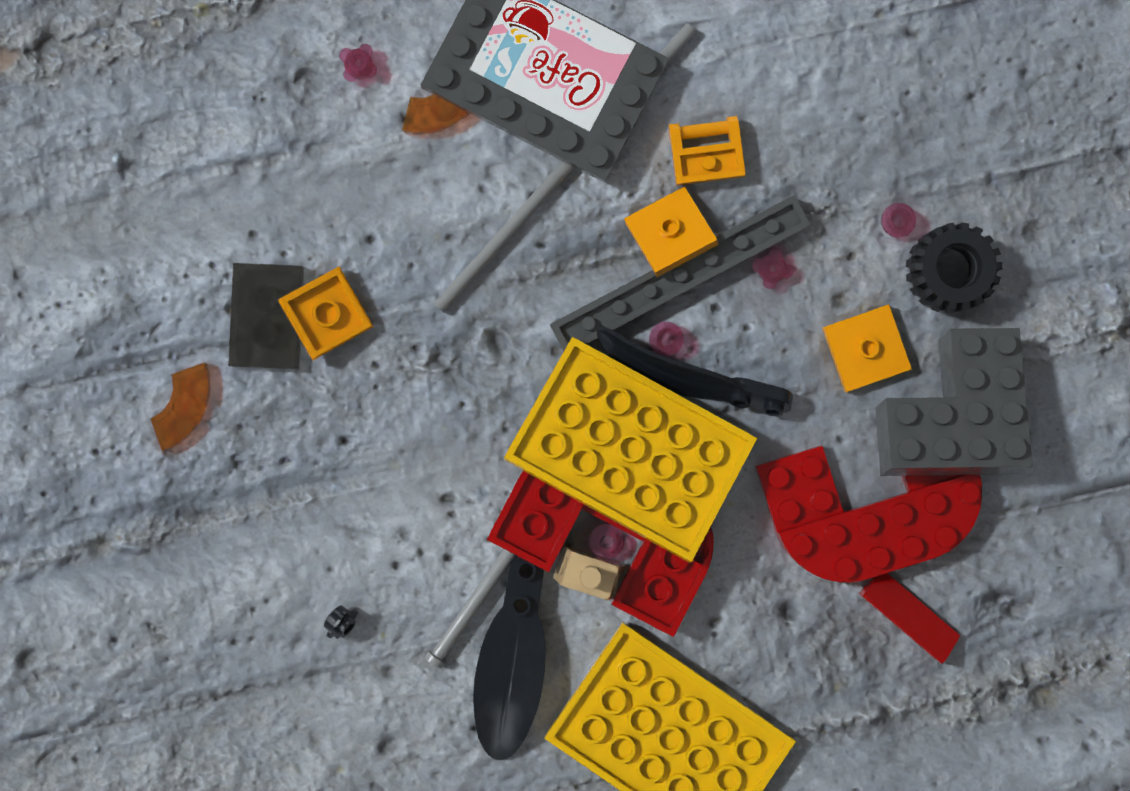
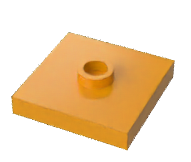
M685 186L624 218L627 228L656 277L718 245L716 236Z
M340 266L278 299L280 306L312 361L374 327Z
M889 304L822 327L844 392H849L912 370Z

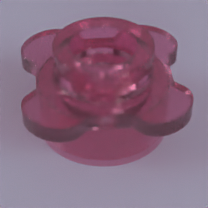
M362 44L357 49L350 50L349 48H344L341 50L339 58L344 62L345 71L343 76L347 81L354 82L356 79L372 78L376 75L377 67L373 64L371 58L373 54L371 46ZM357 60L361 61L360 66L355 65Z
M772 248L767 256L762 259L757 258L752 263L753 271L758 273L759 277L763 280V286L767 289L775 288L778 281L783 278L788 279L793 275V267L785 262L782 257L783 252L779 248ZM771 265L776 267L774 272L769 269Z

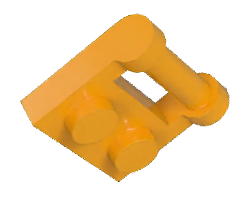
M737 116L726 117V121L680 126L679 123L668 124L676 186L745 177ZM724 134H727L729 138V143L683 148L682 140Z

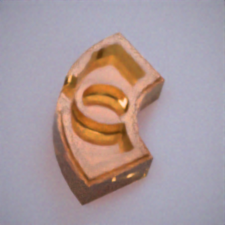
M435 95L425 98L410 97L402 132L415 135L441 132L464 119L470 113Z
M201 363L171 374L173 382L171 399L162 412L150 418L162 451L180 444L200 424L208 406L211 390L207 363Z

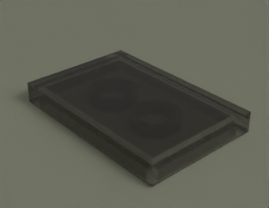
M233 263L228 366L299 370L301 340L280 306L278 299L303 286V266Z

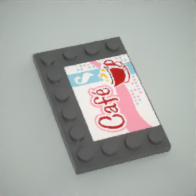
M465 0L420 86L421 89L605 183L663 74L669 58L557 0Z

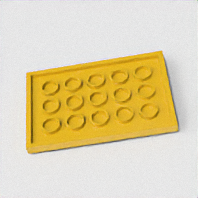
M572 337L505 454L504 460L691 563L757 438Z
M623 621L544 736L545 740L620 791H763L796 742L794 738Z

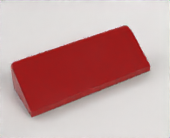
M888 573L871 578L859 592L862 598L937 662L943 664L947 660L960 635Z

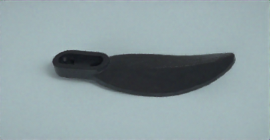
M599 325L597 328V337L612 359L676 394L729 402L732 406L738 408L752 407L760 409L764 414L773 417L782 416L783 413L791 410L793 394L787 389L747 378H730L707 369L676 361L645 349L603 325Z
M518 556L510 564L504 604L487 630L478 657L474 679L473 706L477 735L484 751L488 756L496 760L508 759L524 742L539 706L545 675V636L538 614L544 570ZM525 564H529L533 568V574L529 578H524L520 574V568ZM524 599L527 602L528 606L525 612L520 613L515 610L514 604L516 600Z

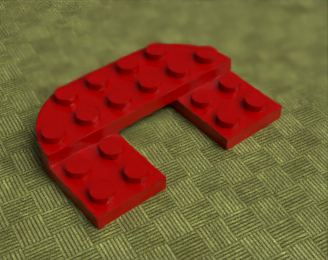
M822 445L755 466L776 535L783 549L799 566L813 575L829 581L858 582L939 557L951 551L965 539L973 528L981 508L982 482L980 475L902 476L907 492L843 512Z
M522 471L487 540L549 572L581 509L643 541L611 605L674 637L710 567L714 549L712 528H709L694 559L689 563L527 472Z

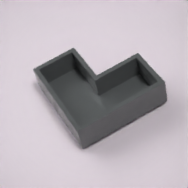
M960 328L948 330L938 340L943 397L886 398L875 407L880 476L1020 474L1033 467L1020 328Z

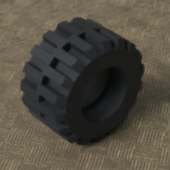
M963 222L958 225L948 223L923 235L917 240L918 243L912 246L909 252L912 254L911 258L906 260L905 267L910 268V273L906 274L907 282L912 281L913 287L910 288L912 294H918L921 297L919 300L924 306L929 304L932 306L931 310L937 312L954 313L971 309L984 303V299L991 297L995 292L992 289L993 286L998 285L1001 277L997 276V271L1003 270L1002 262L996 261V256L1001 255L999 248L992 249L990 245L994 241L990 235L983 237L981 235L983 229L977 226L971 229L969 228V223ZM944 249H954L960 252L969 264V277L966 284L961 288L956 289L946 285L938 275L937 259Z

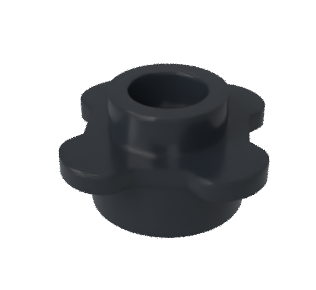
M342 605L336 607L324 622V627L328 630L326 636L328 638L334 636L336 639L347 636L356 624L354 619L358 611L355 609L350 611Z

